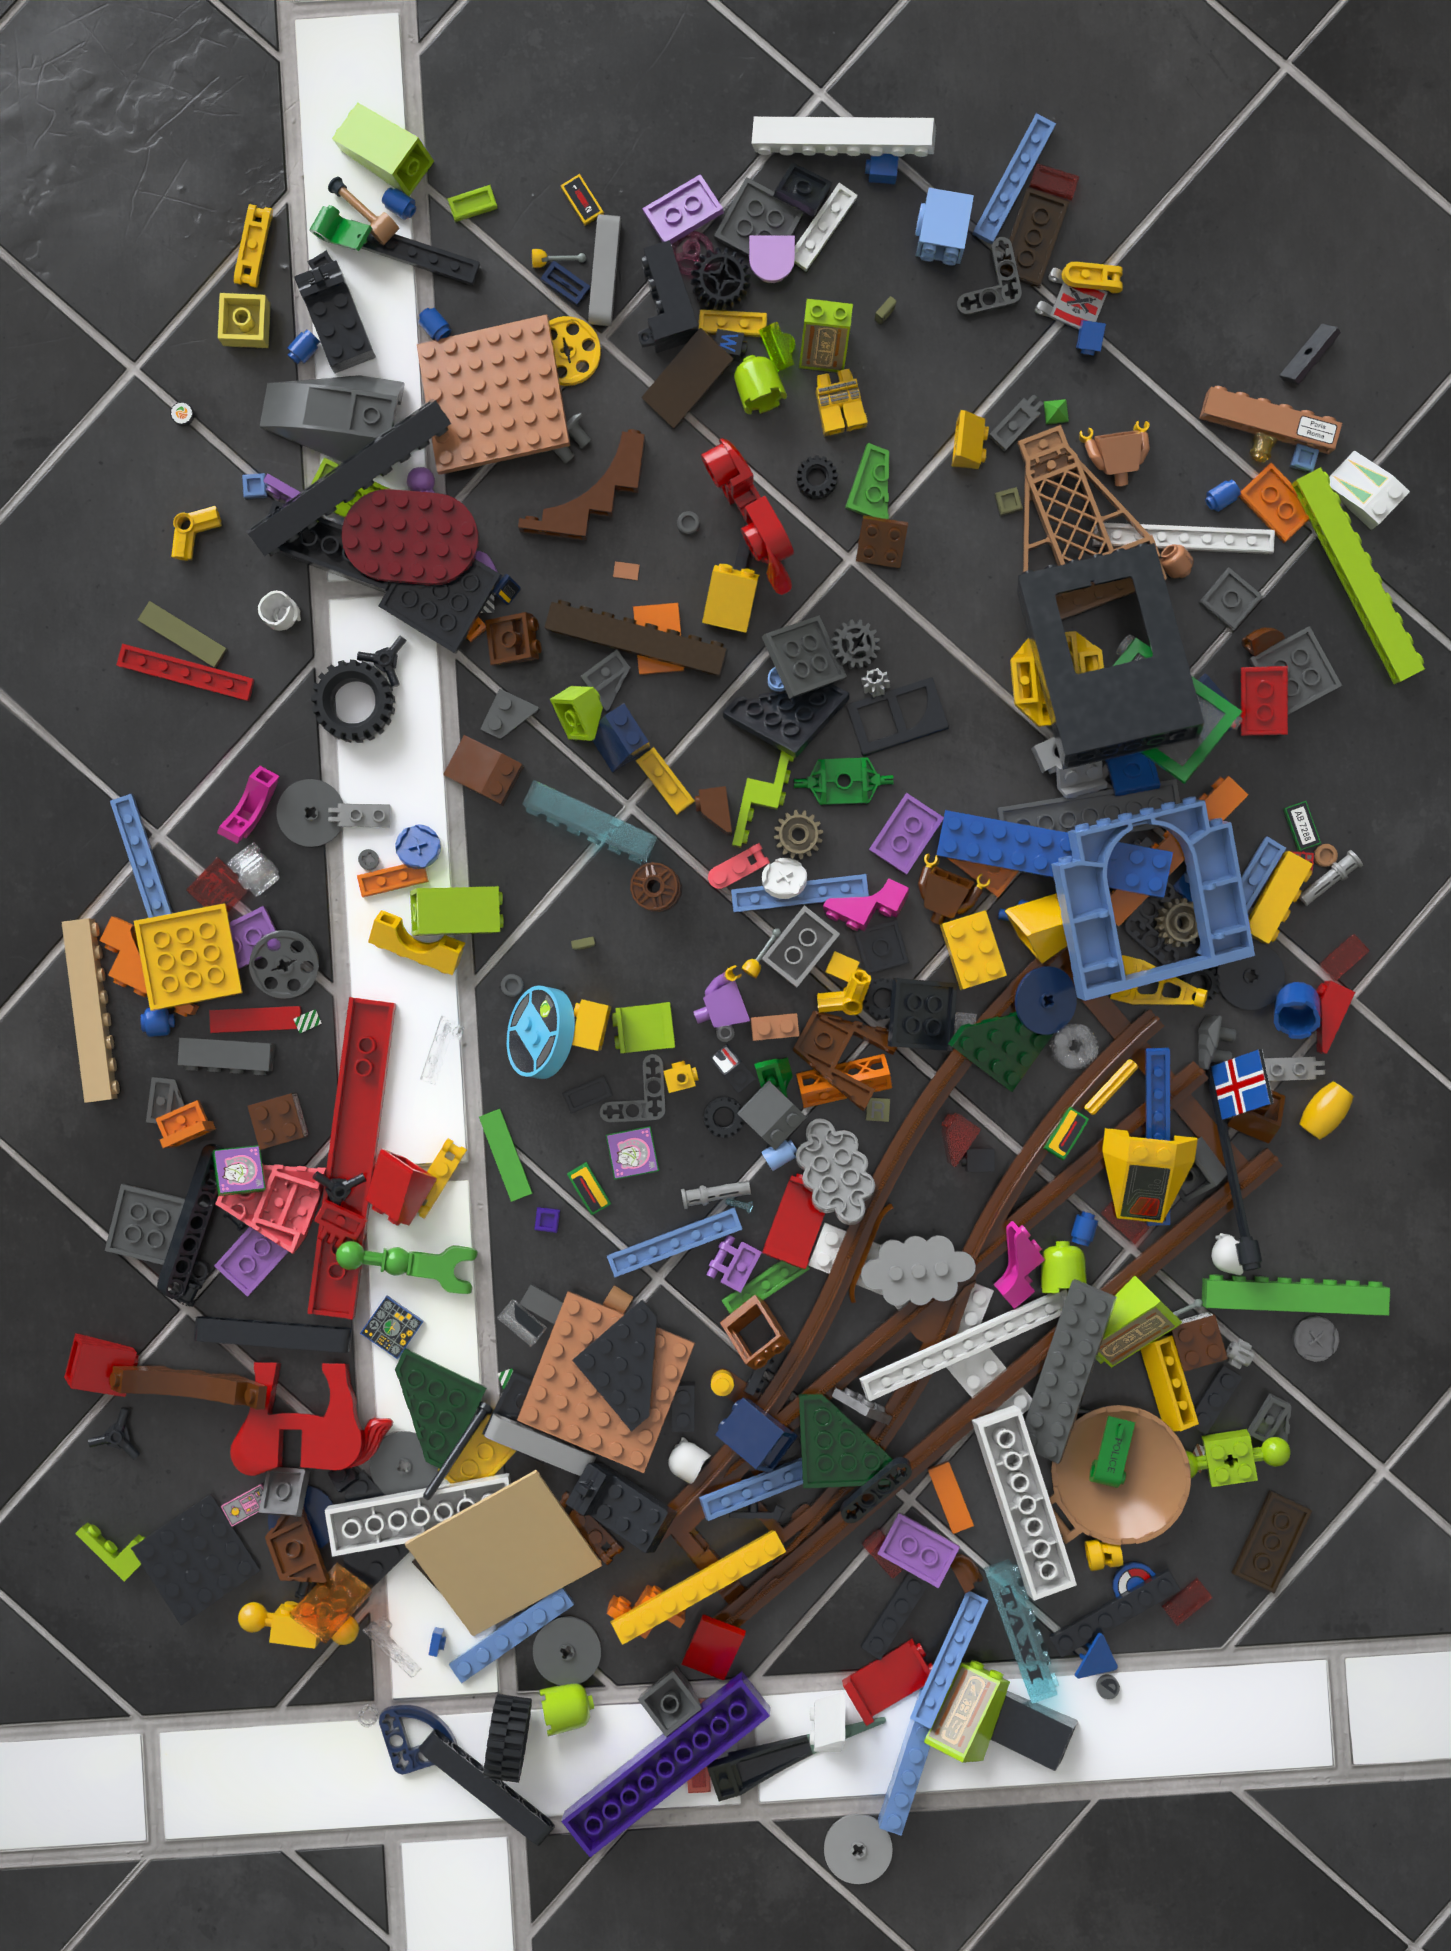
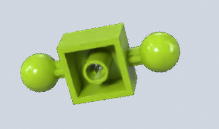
M1247 1429L1201 1436L1204 1455L1195 1456L1193 1453L1186 1451L1190 1464L1191 1478L1197 1474L1198 1470L1207 1469L1208 1479L1212 1487L1258 1481L1255 1462L1265 1461L1270 1466L1279 1467L1289 1460L1291 1454L1288 1443L1279 1437H1270L1263 1442L1261 1447L1252 1448L1251 1437ZM1228 1455L1233 1456V1459L1231 1461L1226 1460L1228 1459Z

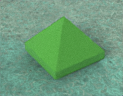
M1066 399L1043 402L1046 425L1069 422Z

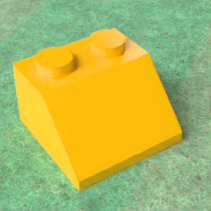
M965 410L960 411L956 421L952 458L953 467L979 469L981 462L985 463L986 449L982 448L983 440H987L989 427L985 426V418Z

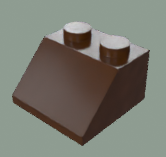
M726 786L699 790V796H695L697 812L701 811L702 817L726 836H732Z
M1271 1090L1274 1104L1229 1118L1227 1126L1269 1144L1281 1127L1286 1096Z

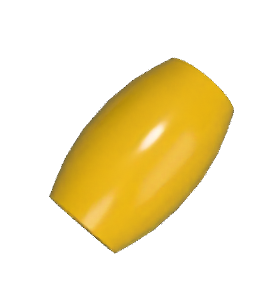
M1332 1081L1314 1095L1306 1106L1299 1125L1321 1140L1342 1122L1350 1109L1354 1096L1342 1086Z

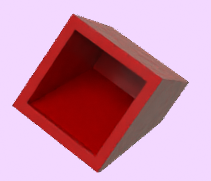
M381 1149L366 1201L373 1205L372 1209L377 1213L388 1215L387 1220L397 1226L401 1223L410 1226L437 1178L408 1158Z
M75 1333L64 1378L71 1389L126 1397V1393H118L111 1390L110 1375L113 1373V1366H137L139 1356L136 1355L137 1352L133 1347Z

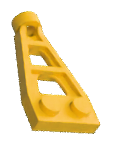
M1122 955L1125 975L1156 967L1144 960ZM1177 977L1158 981L1159 986L1154 994H1140L1137 990L1138 987L1113 993L1110 997L1112 1000L1132 1005H1194L1204 1008L1208 990L1197 989ZM1169 982L1181 988L1180 996L1178 998L1164 997L1162 993L1165 983ZM1196 993L1195 1000L1193 1001L1192 995Z

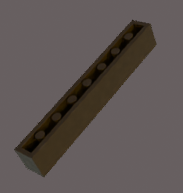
M558 600V603L551 602L544 627L549 632L721 677L728 652L727 648H723V643L711 640L710 644L701 642L702 638L694 635H689L688 638L682 637L680 632L672 629H667V632L658 630V626L645 623V626L637 625L636 620L624 617L622 621L615 619L614 614L602 611L601 615L592 613L593 609L586 606H580L577 609L571 607L570 602Z

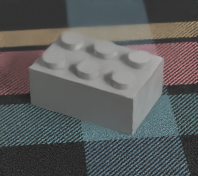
M804 905L761 960L797 988L840 933Z

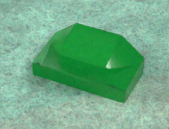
M788 1058L755 1063L761 1088L769 1080L788 1098L787 1086L793 1077Z

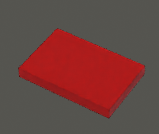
M1288 666L1241 667V736L1288 735Z
M703 1614L681 1665L724 1681L745 1637L746 1630Z

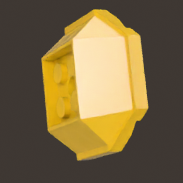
M1076 631L1065 632L1074 670L1077 674L1104 668L1103 655L1100 648L1093 645ZM1028 638L1010 660L1014 705L1038 727L1052 726Z

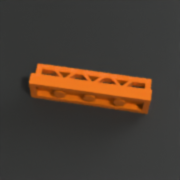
M885 1054L837 1064L835 1069L875 1089L874 1092L892 1088ZM882 1062V1069H870L872 1064ZM856 1068L860 1070L856 1075L848 1074L850 1069ZM815 1069L796 1073L804 1108L847 1099L844 1094ZM810 1078L816 1080L814 1084L804 1086L802 1081Z

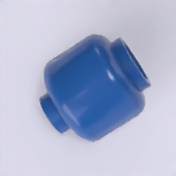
M147 1008L144 1014H141L142 1032H146L149 1037L169 1035L171 1027H175L174 1014H170L168 1008L155 1011Z

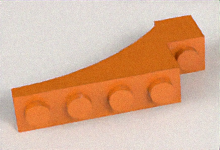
M111 916L100 941L106 944V949L115 953L118 950L120 952L108 975L114 978V983L122 987L129 985L135 988L134 993L146 997L147 990L135 925L118 917ZM191 1003L176 1006L174 1012L187 1017L188 1014L195 1015L199 1007Z

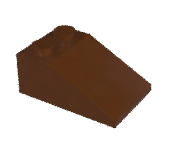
M464 735L443 775L504 806L524 766L520 762Z

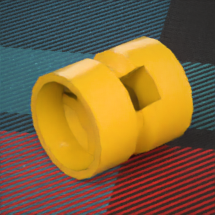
M1098 1539L1085 1541L1086 1557L1091 1571L1102 1570L1105 1565H1108L1110 1568L1123 1566L1120 1545L1100 1542Z

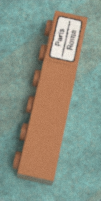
M1222 386L1211 387L1208 390L1199 418L1285 443L1301 444L1318 449L1319 452L1330 454L1335 450L1342 423L1337 422L1333 417L1324 416L1322 418L1315 416L1312 411L1293 410V407L1287 404L1275 405L1265 398L1254 399L1243 392H1228Z

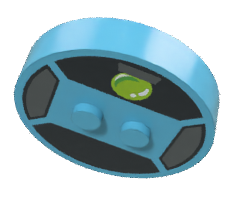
M534 986L528 989L516 1003L508 1025L507 1052L510 1063L518 1074L525 1077L547 1079L556 1074L566 1061L573 1042L575 1019L571 1001L563 991L545 986Z

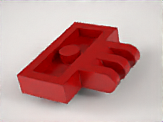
M325 1199L315 1217V1222L323 1225L318 1239L322 1241L327 1233L329 1236L326 1243L331 1244L334 1237L338 1238L334 1245L336 1248L340 1247L345 1236L356 1241L366 1223V1218Z

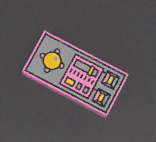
M263 1483L221 1506L231 1526L259 1512L264 1488Z

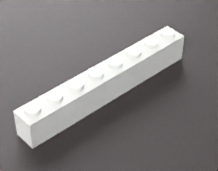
M754 117L752 145L755 152L761 155H769L771 152L783 155L803 153L809 156L815 155V153H825L829 156H835L838 153H847L850 156L868 153L872 156H881L882 154H892L894 156L914 154L919 157H925L928 154H934L936 125L934 118Z

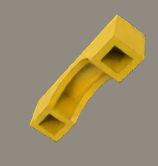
M383 910L374 919L368 943L375 945L377 948L386 949L400 957L409 958L421 965H427L441 973L453 975L457 969L466 944L447 935L431 943L418 941L406 931L401 917Z

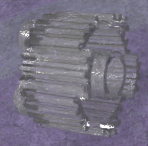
M253 842L231 858L227 864L234 873L238 872L241 876L238 879L240 884L246 890L249 888L257 897L277 882L280 877L277 874L279 870L274 863L268 860L263 853L259 854L261 848Z
M1082 1024L1065 1025L1064 1028L1055 1033L1056 1035L1052 1036L1054 1039L1050 1041L1052 1042L1050 1052H1053L1051 1056L1055 1057L1054 1061H1058V1064H1062V1067L1069 1069H1081L1086 1067V1065H1090V1061L1093 1062L1099 1052V1046L1096 1045L1098 1041L1095 1040L1097 1037L1093 1036L1094 1032H1090L1091 1029ZM1073 1040L1079 1045L1076 1052L1069 1048L1072 1046L1071 1041Z

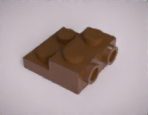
M523 612L485 620L491 665L497 666L539 659L538 653L542 651L541 643L536 639L539 623L533 614Z

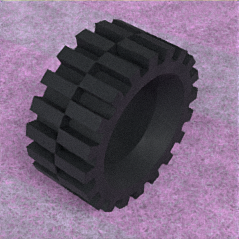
M350 659V662L346 663L342 660L338 661V666L336 667L332 664L328 666V672L325 675L321 672L318 676L321 679L320 682L313 685L315 695L311 694V701L314 703L312 710L317 716L316 720L334 737L349 743L351 741L364 743V739L370 741L375 739V734L379 733L381 735L385 731L383 727L386 724L389 726L392 721L390 719L391 714L394 715L395 708L393 707V703H396L395 696L392 694L393 689L387 679L378 669L364 661L359 663L357 660ZM350 682H363L369 685L375 695L373 712L367 719L359 723L343 722L338 718L334 710L336 693L342 686Z
M503 1694L496 1695L485 1753L484 1778L519 1783L530 1725L531 1698Z

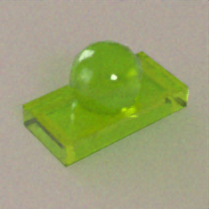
M778 322L760 329V335L777 372L794 365L791 353L794 351L796 343L793 336L789 333H782Z

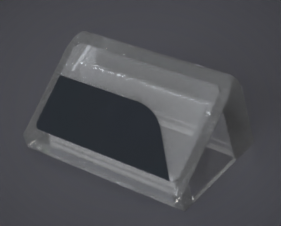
M514 1299L510 1301L497 1317L530 1347L536 1343L547 1329L544 1324Z

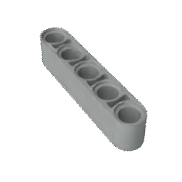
M598 214L588 318V322L591 325L612 326L621 216Z
M493 1414L484 1435L492 1441L579 1476L582 1475L587 1464L594 1463L596 1459L595 1454L498 1414Z

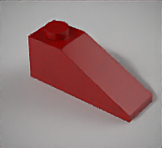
M1331 980L1325 981L1324 984L1321 983L1317 989L1320 998L1321 1018L1320 1026L1316 1029L1317 1052L1320 1054H1327L1355 994L1354 991Z

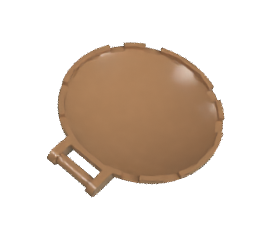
M1113 1405L1101 1407L1084 1414L1075 1421L1062 1461L1059 1464L1052 1461L1051 1473L1054 1494L1049 1496L1051 1505L1055 1502L1074 1526L1069 1531L1053 1509L1060 1534L1063 1536L1062 1540L1065 1544L1082 1532L1102 1542L1114 1545L1143 1543L1164 1533L1182 1513L1191 1485L1189 1459L1176 1433L1157 1416L1131 1406ZM1108 1416L1135 1422L1124 1468L1126 1472L1125 1482L1123 1485L1120 1484L1118 1488L1090 1482L1089 1480L1092 1462L1094 1459H1098Z

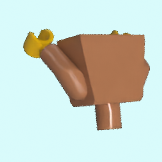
M1137 421L1133 428L1134 431L1094 436L1095 440L1092 439V428H1088L1090 435L1088 437L1083 436L1082 431H1080L1079 439L1082 443H1085L1084 446L1089 458L1098 470L1103 471L1107 475L1114 474L1115 486L1128 485V472L1139 470V465L1144 462L1150 450L1148 433H1146L1150 425L1148 421H1145L1144 429L1139 427V421Z

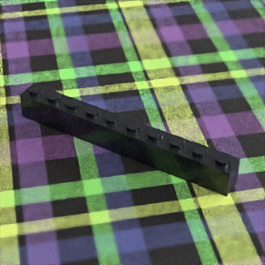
M431 399L246 532L264 557L267 554L273 556L281 550L280 545L288 541V543L296 540L300 536L298 532L305 527L307 530L314 527L318 523L317 519L324 514L326 517L337 510L336 505L342 501L347 503L356 496L355 492L360 488L365 490L373 485V479L378 475L382 477L393 470L391 466L398 461L400 464L411 457L410 453L416 448L421 450L429 445L430 438L435 435L440 437L449 430L447 426L451 422L437 401Z

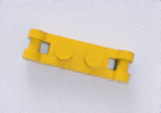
M253 204L248 206L234 272L235 284L242 285V283H247L250 287H258L269 226L273 217L272 208L265 207L261 209ZM256 217L262 218L261 223L255 222ZM245 268L251 269L250 275L244 274Z
M449 1138L446 1139L427 1171L436 1177L437 1180L426 1197L427 1203L425 1206L422 1205L418 1211L419 1216L423 1219L429 1214L467 1151L466 1148L453 1144L454 1141ZM448 1151L455 1155L453 1160L445 1157Z

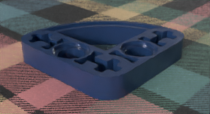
M395 1705L385 1708L380 1714L379 1725L393 1769L398 1774L404 1775L434 1765L431 1761H422L420 1759L418 1748L420 1745L411 1748L401 1717L414 1718L425 1722L457 1744L455 1736L448 1725L439 1716L425 1708L414 1705ZM387 1714H389L390 1717H395V1719L392 1722L394 1730L390 1731V1722L384 1720ZM393 1735H399L403 1739V1744L394 1746L391 1744L390 1738ZM403 1749H406L402 1753L404 1761H409L405 1768L402 1764H398L401 1759L399 1752Z

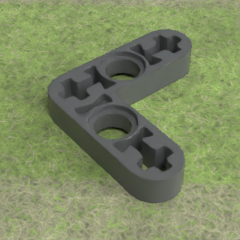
M997 238L991 247L998 285L961 295L957 301V309L961 314L972 315L1013 305L1020 300L1022 290L1013 247L1008 238ZM1000 242L1003 243V246H1008L1005 249V258L1010 256L1011 260H1003L998 263L997 259H1002L1001 252L996 251L995 248L999 246ZM1003 265H1010L1013 269V274L1009 277H1003L1000 273V268ZM1015 279L1016 283L1012 282L1011 286L1013 291H1017V294H1015L1014 299H1010V296H1005V293L1008 292V284L1003 286L1002 282H1009ZM993 293L996 298L995 303L986 305L983 302V295ZM975 295H979V304L982 308H977V304L971 305L970 310L961 307L965 298L972 302L976 301Z
M651 1054L643 1060L644 1100L606 1102L600 1108V1117L604 1121L658 1120L663 1117L666 1107L664 1068L661 1057ZM651 1058H655V1061L659 1062L660 1065L655 1068V1073H660L661 1078L650 1077L647 1079L646 1074H651V1067H647L646 1064L650 1062ZM653 1080L658 1081L661 1085L660 1091L655 1094L648 1090V1083ZM661 1095L662 1101L657 1100V1106L661 1107L662 1111L658 1112V1116H653V1112H649V1108L653 1107V1100L648 1101V1096L658 1097ZM619 1104H623L622 1113L624 1118H619L620 1114H613L610 1119L607 1114H604V1110H607L609 1105L612 1106V1109L617 1110L620 1109ZM630 1104H635L639 1108V1114L636 1117H630L626 1113V1108Z

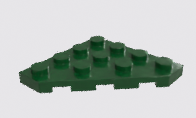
M1016 1012L1009 1013L1010 1015L1004 1017L997 1016L981 1020L980 1023L972 1025L970 1023L961 1025L948 1045L1011 1092L1016 1088L1053 1035H1042L1028 1030L1021 1023Z
M405 1348L395 1367V1372L399 1379L425 1461L440 1469L469 1426L487 1387Z
M822 1393L799 1394L803 1488L863 1486L893 1460ZM883 1479L879 1481L878 1485H890L891 1482Z

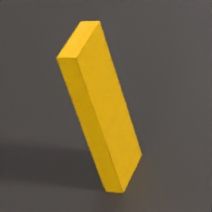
M700 310L699 329L702 328L709 335H716L717 329L744 333V337L766 338L767 313Z
M654 747L636 760L676 815L695 802Z

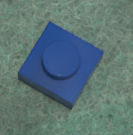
M435 1627L432 1633L429 1656L437 1657L440 1650L444 1651L447 1639L446 1636H443L444 1628Z

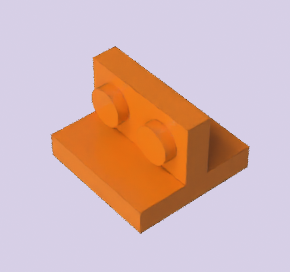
M199 1100L156 1118L163 1136L160 1139L163 1148L178 1147L216 1130L213 1121H208Z

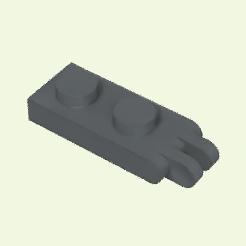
M1032 395L1028 401L1023 398L989 434L988 437L1004 452L1041 414L1038 410L1044 403L1040 400L1033 406L1032 403L1037 399L1035 395Z

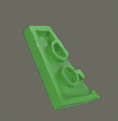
M870 443L866 444L845 509L864 516L889 519L888 450Z

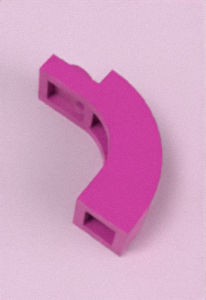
M259 766L249 776L241 800L230 816L219 826L217 833L237 844L243 837L247 838L265 812L280 776Z

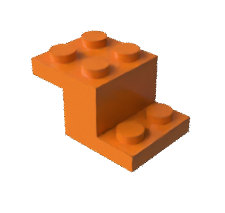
M647 1585L633 1607L630 1606L631 1602L622 1596L618 1598L613 1595L608 1605L607 1614L616 1619L664 1591L658 1586L654 1585L651 1587ZM686 1609L667 1620L681 1628L685 1622ZM652 1628L640 1636L646 1639Z

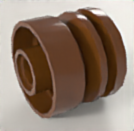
M651 862L642 865L635 871L631 878L630 890L633 899L638 905L652 912H664L670 910L678 903L682 893V884L674 870L661 863ZM658 882H659V883H660V889H659V891L656 892V893H653V891H652L653 885H654L655 883H658Z

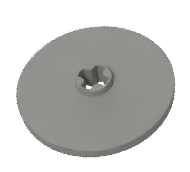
M850 1814L840 1818L831 1826L825 1837L824 1855L828 1867L839 1879L851 1884H865L876 1880L886 1871L892 1858V1841L888 1831L880 1829L878 1820L866 1814ZM854 1845H857L858 1847L863 1845V1852L859 1853L858 1851H856L854 1853Z

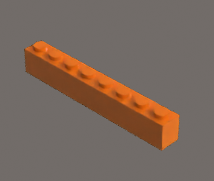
M1220 776L1211 785L1213 790L1208 795L1203 793L1198 800L1205 801L1209 820L1222 818L1223 821L1248 794L1230 776H1226L1224 779ZM1167 830L1162 835L1165 839L1159 845L1155 842L1150 848L1173 852L1169 871L1170 875L1185 859L1179 842ZM1114 889L1110 893L1116 926L1119 927L1148 896Z

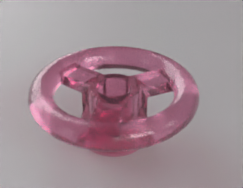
M693 231L671 244L680 273L692 276L690 274L691 271L697 270L696 268H686L678 261L688 259L700 262V244L698 240H701L707 250L710 249L714 254L713 245L707 236ZM691 238L683 244V252L676 254L679 243L684 239ZM690 249H693V250L696 251L694 254H689V253H688V251H689Z

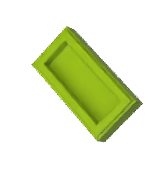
M490 185L448 198L455 222L498 209Z

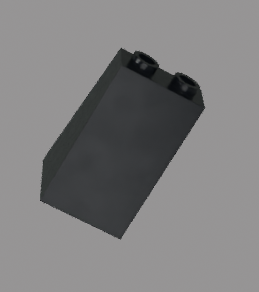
M1007 1691L991 1740L1056 1771L1063 1760L1078 1720Z

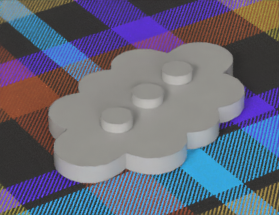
M815 1119L807 1126L805 1134L807 1142L801 1144L796 1153V1162L804 1170L803 1184L805 1188L813 1192L812 1203L817 1210L823 1213L835 1211L839 1221L847 1225H855L863 1219L865 1214L864 1201L873 1195L875 1189L874 1179L866 1172L868 1159L864 1154L857 1151L859 1146L858 1139L853 1133L846 1130L836 1132L834 1126L828 1120Z
M936 1235L927 1241L920 1236H912L904 1243L898 1240H889L883 1243L879 1249V1259L870 1260L863 1265L861 1278L868 1288L882 1289L883 1297L892 1305H903L909 1300L916 1305H924L932 1298L938 1301H947L953 1298L957 1292L958 1282L970 1279L975 1272L976 1265L974 1259L968 1253L954 1251L952 1242L944 1236Z

